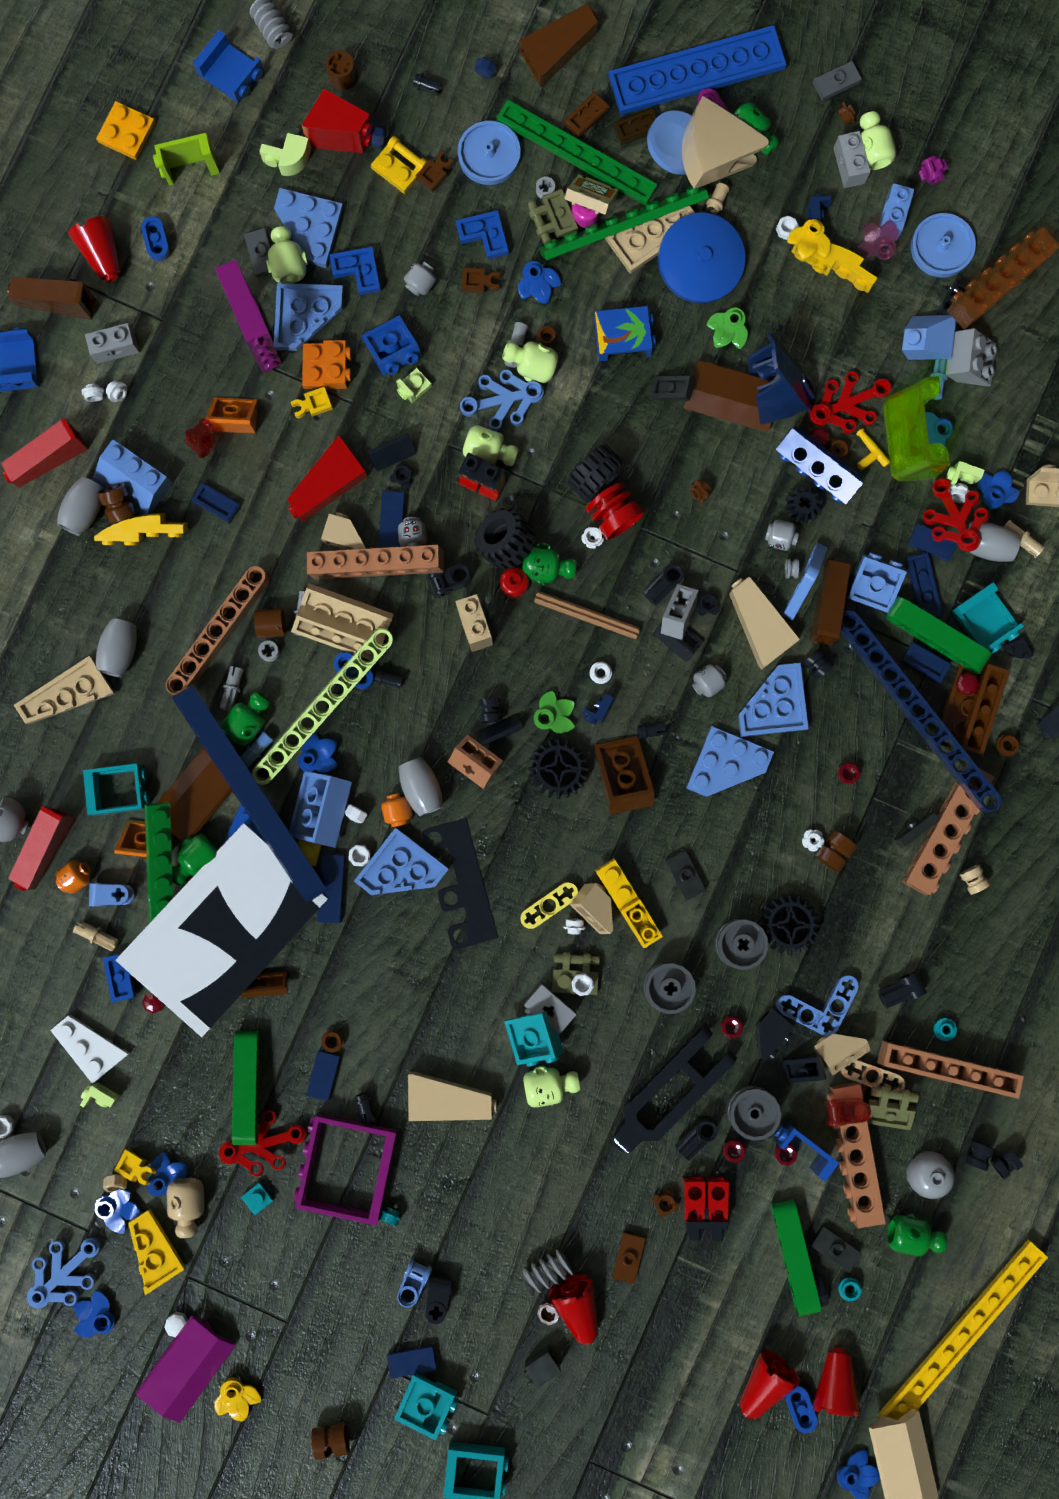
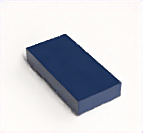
M204 482L201 483L191 499L193 503L229 524L241 507L240 503Z
M917 523L907 545L949 562L957 543L948 540L936 542L932 538V529ZM938 532L935 535L940 536L942 534Z
M914 642L910 643L900 661L938 684L942 682L951 666L950 662Z
M318 1050L306 1096L329 1101L340 1060L339 1055Z
M433 1344L387 1353L391 1379L437 1370Z

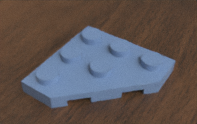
M279 188L274 210L283 225L291 231L292 241L298 243L302 251L305 252L308 264L327 268L330 258L329 254L332 251L343 211V203Z
M277 283L274 330L275 349L297 351L343 310V285Z
M801 663L778 665L738 714L740 737L809 729Z
M711 726L686 789L708 797L766 773L774 752Z
M395 828L354 882L370 895L432 888L437 886L449 869Z

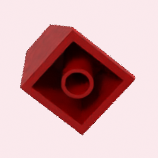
M323 89L301 125L304 136L309 138L311 148L364 153L365 149L372 145L373 128L370 114L330 91Z

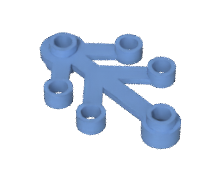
M503 370L500 373L501 383L504 385L512 384L519 389V391L511 392L492 381L488 375H482L478 380L479 387L483 390L489 389L499 396L478 401L472 397H465L460 402V410L464 416L471 417L478 410L501 405L496 415L489 420L490 429L499 431L502 428V421L514 401L522 400L517 411L513 412L510 416L512 425L520 426L523 423V416L531 403H537L542 399L544 395L542 385L537 381L526 383L514 376L510 370ZM508 374L510 379L504 380L502 376ZM486 379L489 381V384L482 385L481 381ZM530 390H535V391L537 392V394L534 395V396H531V395L529 394V391H530ZM471 405L473 410L466 411L465 407ZM520 416L521 420L515 422L513 420V417ZM498 421L500 424L498 427H493L492 422Z
M89 1237L83 1241L81 1251L63 1268L62 1254L65 1249V1243L60 1239L53 1241L49 1246V1251L52 1254L51 1279L46 1284L45 1268L48 1265V1259L45 1256L35 1258L32 1262V1268L35 1270V1284L27 1293L29 1305L40 1309L49 1302H63L67 1306H72L78 1301L79 1294L75 1290H69L66 1293L51 1292L57 1285L81 1286L84 1290L91 1289L96 1283V1278L93 1274H86L84 1276L69 1274L87 1257H94L100 1252L101 1242L98 1238ZM54 1244L60 1245V1251L54 1249ZM87 1245H91L93 1247L92 1252L87 1251ZM37 1260L43 1262V1267L37 1265ZM85 1278L91 1280V1285L85 1284ZM36 1293L41 1295L40 1301L36 1300ZM68 1294L74 1296V1301L68 1300Z

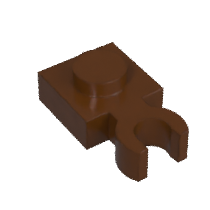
M444 151L439 152L435 163L429 160L416 174V179L432 193L447 177L444 170L451 169L454 164L452 158L448 162H442V159L445 157Z
M463 268L462 292L484 293V287H488L491 291H499V284H493L491 281L493 279H500V273L492 272L489 275H485V269Z

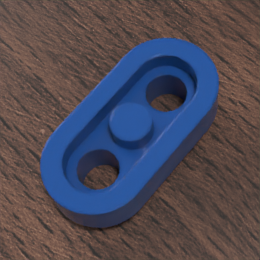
M154 216L147 217L141 224L147 253L151 259L163 261L170 254L165 227L159 218ZM157 228L155 233H151L152 229ZM157 249H162L161 253H156Z
M347 652L338 654L334 659L335 670L338 672L342 668V663L348 661L352 655ZM349 667L346 670V675L350 678H355L359 674V670L356 667ZM370 670L365 674L367 680L363 683L358 682L355 685L357 689L365 690L371 687L374 676Z
M798 1384L792 1392L785 1396V1400L797 1430L802 1433H810L817 1426V1417L806 1389ZM794 1393H800L797 1399L792 1398ZM807 1415L808 1419L806 1421H801V1416Z

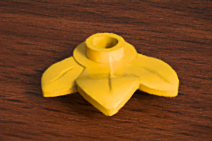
M815 219L806 221L802 227L794 228L787 239V243L797 245L801 260L809 258L815 252L826 258L830 252L831 243L824 234V226ZM813 227V228H815L817 231H816V232H812V231L810 230V228Z
M231 1377L222 1383L220 1395L215 1399L214 1408L218 1415L228 1412L234 1420L245 1421L249 1413V1405L260 1403L261 1395L254 1386L243 1385L239 1379Z

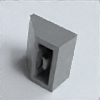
M975 328L956 331L952 359H947L945 375L959 383L991 386L992 377L994 376V359L997 354L996 343Z

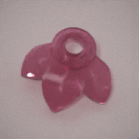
M888 220L882 227L875 223H868L863 226L862 234L865 241L857 246L859 253L865 257L877 256L882 260L890 259L896 252L895 240L898 237L896 225Z

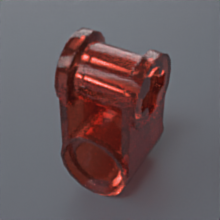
M201 418L196 426L185 431V444L200 458L208 456L215 446V429L206 418Z
M860 1098L824 1101L828 1112L827 1126L863 1123L871 1117L870 1106ZM857 1105L864 1106V1112L860 1116L854 1115V1108Z

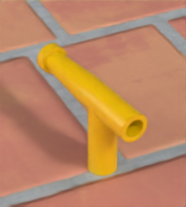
M863 428L860 429L856 435L862 439L871 453L859 461L857 467L862 471L876 459L883 467L887 466L891 461L864 432L865 430Z

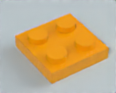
M115 101L96 140L106 147L137 160L156 122L153 118Z

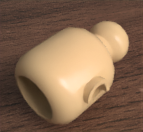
M197 1178L173 1180L167 1187V1215L169 1218L178 1221L175 1228L177 1237H194L197 1233V1225L194 1219L199 1218L204 1212V1185Z

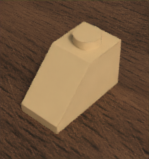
M342 513L328 515L321 537L324 544L344 550L366 549L347 515Z
M584 884L570 905L599 934H611L613 931L611 898L605 893V888L600 884Z
M832 1034L829 1037L824 1036L814 1046L816 1053L822 1056L823 1063L832 1075L871 1051L866 1039Z

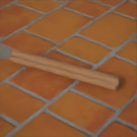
M541 591L536 593L534 602L633 639H636L639 635L640 628Z

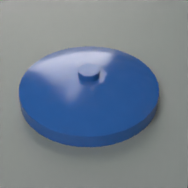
M710 213L686 215L673 223L661 240L658 250V267L661 277L666 286L676 296L688 302L705 304L723 298L737 285L744 271L745 249L741 237L729 222L717 215Z

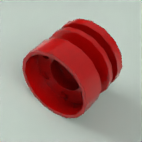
M618 482L602 490L585 508L588 514L594 513L592 516L593 522L604 518V521L599 526V530L606 540H611L622 534L645 514L637 501L625 503L631 496V492H623L626 489L624 482Z

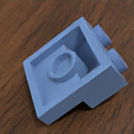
M872 552L869 555L863 554L847 598L888 613L895 602L907 571L902 568L903 564L898 561L890 560V563L882 561V556Z

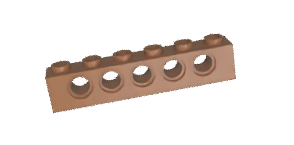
M439 545L307 552V575L314 579L444 572V550Z
M980 769L992 786H994L992 783L994 776ZM970 778V786L974 789H979V781L975 778ZM957 781L954 783L937 815L939 821L930 827L901 881L923 895H931V893L934 894L940 886V881L938 880L942 873L945 874L950 868L951 862L949 860L953 853L956 854L962 845L960 840L963 834L966 835L971 829L973 823L970 821L974 814L977 815L980 812ZM958 805L964 808V815L962 817H959L956 813ZM947 825H951L954 829L951 837L945 832ZM937 844L943 848V854L940 857L935 854ZM926 864L932 866L933 872L930 876L924 873Z
M883 1040L877 1063L886 1067L1017 1099L1020 1097L1024 1076L1014 1072Z
M857 1082L829 1086L830 1093H827L829 1106H833L834 1115L831 1116L833 1129H837L838 1134L835 1144L837 1152H841L842 1156L839 1167L842 1176L845 1175L846 1185H843L846 1199L850 1201V1208H847L849 1220L857 1228L886 1224L861 1085ZM850 1103L851 1111L848 1114H842V1106ZM854 1126L856 1129L855 1134L852 1137H847V1128ZM858 1149L860 1152L859 1157L851 1160V1151ZM862 1172L864 1174L863 1180L855 1183L854 1176ZM862 1196H867V1203L863 1206H859V1198Z

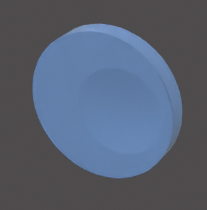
M667 111L659 115L650 126L647 135L648 149L655 162L664 170L679 175L686 174L682 161V140L688 121L691 118V115L682 111Z
M482 121L472 125L463 133L458 144V160L461 169L471 180L479 184L495 185L506 181L515 173L520 162V144L517 136L508 126L496 121Z
M938 213L924 219L918 225L911 239V254L917 266L925 273L941 278L951 277L963 271L973 258L976 248L975 236L971 227L962 218L949 213Z

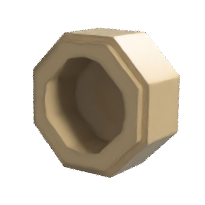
M108 1175L103 1179V1189L107 1192H113L118 1189L125 1190L127 1188V1179L122 1175Z

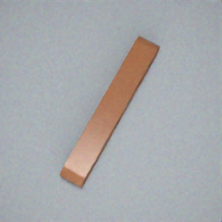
M258 566L250 567L242 576L167 679L166 688L169 693L176 695L191 685L194 687L267 587L269 577L262 568ZM255 574H262V579L260 582H252V578ZM244 591H248V599L245 601H240V594ZM230 609H235L236 615L232 619H227V612ZM222 627V634L219 637H214V629ZM209 645V652L206 655H201V647ZM195 663L196 670L193 673H188V665ZM178 681H182V689L178 692H175V683Z

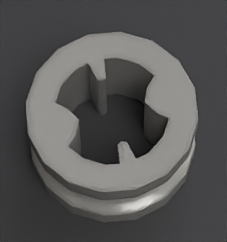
M544 176L537 180L536 194L540 199L544 195L555 192V183L552 178ZM544 184L549 188L548 192H543Z
M786 559L785 578L789 579L790 576H793L794 579H797L799 575V560L794 559V561H790V559Z
M264 641L259 645L258 653L265 661L273 662L279 657L280 649L274 642ZM267 646H270L272 649L274 647L275 649L270 657L263 653L267 650Z

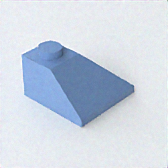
M957 315L912 316L904 331L902 351L908 360L952 359Z

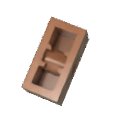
M468 734L455 747L448 760L449 764L483 789L496 775L503 760Z

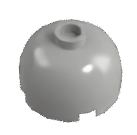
M4 796L0 803V842H10L19 833L24 834L29 823L25 821L26 811L20 802Z
M933 1151L919 1153L914 1159L910 1160L906 1170L907 1181L912 1189L920 1196L928 1199H939L947 1195L955 1182V1174L950 1162L943 1155Z

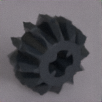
M800 486L798 491L793 489L790 492L791 496H787L785 499L789 504L785 505L784 509L791 510L787 516L788 518L795 516V523H798L800 519H802L804 524H807L809 519L815 521L817 518L816 514L822 512L819 506L823 504V501L816 500L820 494L819 492L812 494V487H809L807 491H805L803 486ZM800 503H806L807 507L804 506L801 508Z

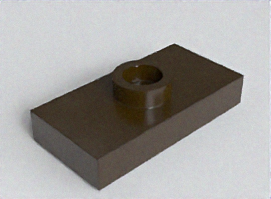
M654 108L613 123V128L621 146L648 135L650 126L657 118Z

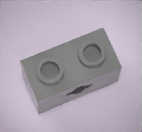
M860 131L839 135L833 149L843 187L849 188L865 184L870 174V168Z
M128 323L85 334L90 356L97 364L140 353L135 333Z
M677 584L662 618L661 634L680 640L683 639L697 606L699 590Z
M542 983L524 1003V1006L527 1008L525 1012L528 1015L543 1012L544 1006L548 1008L553 1006L554 1014L553 1016L548 1014L552 1031L557 1030L559 1035L576 1016V1012Z

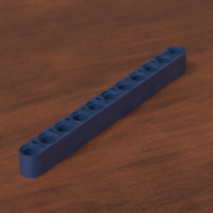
M854 611L843 612L840 633L972 802L983 813H991L998 809L1002 802L999 793L859 615ZM851 619L854 622V626L846 627L843 624V620ZM864 636L867 638L868 644L861 645L857 642L856 638ZM877 653L881 656L882 661L879 663L873 662L870 655ZM892 671L895 674V679L887 680L884 672ZM906 689L909 692V697H900L898 690ZM914 706L922 708L923 715L916 716L913 714L912 708ZM928 724L935 725L937 734H930L926 726ZM941 743H949L951 752H944L941 749ZM956 760H961L965 763L966 768L964 771H960L955 767ZM970 778H975L979 781V789H973L970 786ZM985 796L993 799L994 806L992 808L984 804Z
M191 685L172 696L177 708L305 902L308 904L326 892L324 884L195 688Z

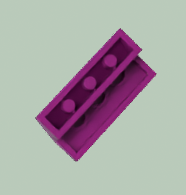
M191 1316L138 1388L136 1395L160 1416L180 1423L236 1345L233 1340L215 1334L209 1322Z

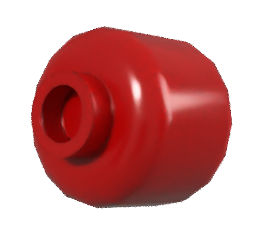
M508 568L500 578L501 590L510 598L522 597L529 587L527 574L520 568Z

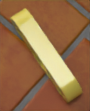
M563 883L525 909L521 914L522 925L528 929L539 926L571 903L578 894L577 887L572 883ZM564 887L568 889L573 888V897L571 899L568 897L563 898L561 901L564 904L560 906L559 901L553 894L557 892L558 896L564 893ZM546 899L555 901L556 908L554 911L546 912L543 909V902ZM539 905L540 911L546 917L541 919L539 915L535 918V924L526 923L524 921L527 918L525 914L528 912L531 915L537 912L534 907Z

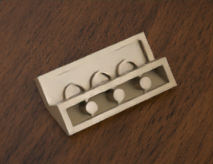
M308 583L291 632L354 654L377 628H389L393 614ZM379 633L376 636V642L383 644L386 633ZM364 650L361 653V657L371 660L374 656L371 650Z
M910 1409L899 1420L885 1416L880 1417L869 1427L885 1499H938L920 1412Z

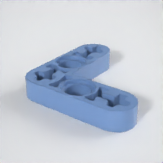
M818 542L815 545L804 574L783 611V617L790 620L794 619L818 576L828 547Z
M842 975L839 977L822 1012L787 994L778 997L776 1009L790 1019L823 1036L829 1037L838 1031L858 991V982L853 976ZM850 979V984L853 987L851 990L847 989L844 995L848 996L846 1000L844 997L836 995L837 991L843 993L845 987L842 985V982H848ZM790 999V1004L796 1008L798 1003L801 1004L796 1011L795 1017L792 1016L795 1013L788 1008L783 1011L782 1001ZM836 999H840L843 1003V1009L839 1012H834L831 1008L832 1002ZM805 1009H810L813 1013V1018L809 1022H804L801 1019V1012ZM827 1012L831 1013L834 1016H838L837 1020L832 1018L830 1022V1025L833 1026L832 1029H827L826 1032H824V1027L822 1026V1023H827L830 1019V1016L826 1015Z

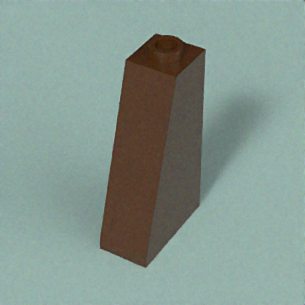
M588 4L519 40V52L540 87L544 86L597 34L599 19L594 10L591 11Z
M12 277L11 284L7 287L8 299L15 306L92 320L96 299L83 282Z
M832 558V560H828L824 564L809 641L830 646L839 639L851 565L846 564L843 559Z

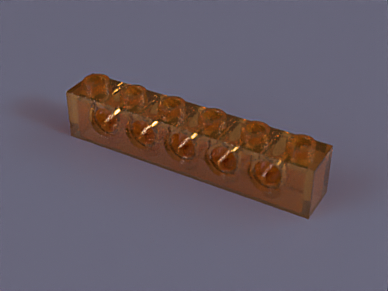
M1044 227L1036 233L1031 231L1023 239L1024 243L1022 245L1018 242L1010 249V255L1007 257L1005 254L1002 255L994 263L995 267L993 269L989 266L980 275L981 279L979 281L976 279L972 280L965 287L967 291L964 293L959 291L950 300L952 305L947 309V312L964 330L1059 249V243Z

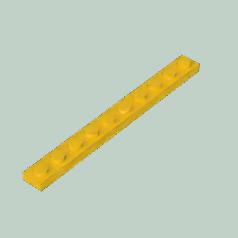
M1027 1240L877 1414L878 1417L885 1416L899 1420L910 1409L918 1410L1048 1257L1031 1241Z

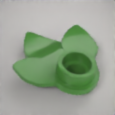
M730 308L725 313L712 315L708 320L707 327L715 330L713 341L716 348L726 346L731 341L738 349L745 345L748 331L744 326L745 314L741 309ZM732 315L738 316L739 320L736 323L730 321Z
M553 691L547 692L541 697L539 709L534 714L535 725L542 730L551 729L555 733L571 731L574 728V724L568 717L574 708V702L567 699L557 700ZM542 715H547L549 721L543 723L540 718Z

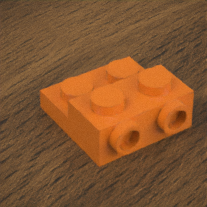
M323 340V343L303 344V389H319L325 387V389H347V382L351 381V368H347V360H351V347L347 346L346 340Z

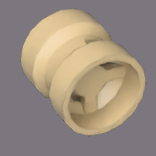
M980 864L970 867L959 874L961 879L967 883L970 895L978 893L991 885L988 878L983 876V869Z

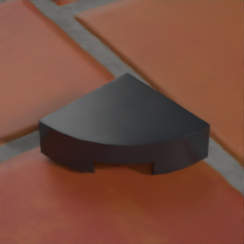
M1024 636L1002 647L1008 655L1017 659H1027L1034 656Z
M813 1275L821 1307L827 1306L829 1303L828 1292L822 1275Z

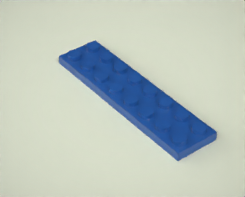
M773 25L608 71V77L619 113L623 115L695 95L707 88L716 89L785 70L786 62Z

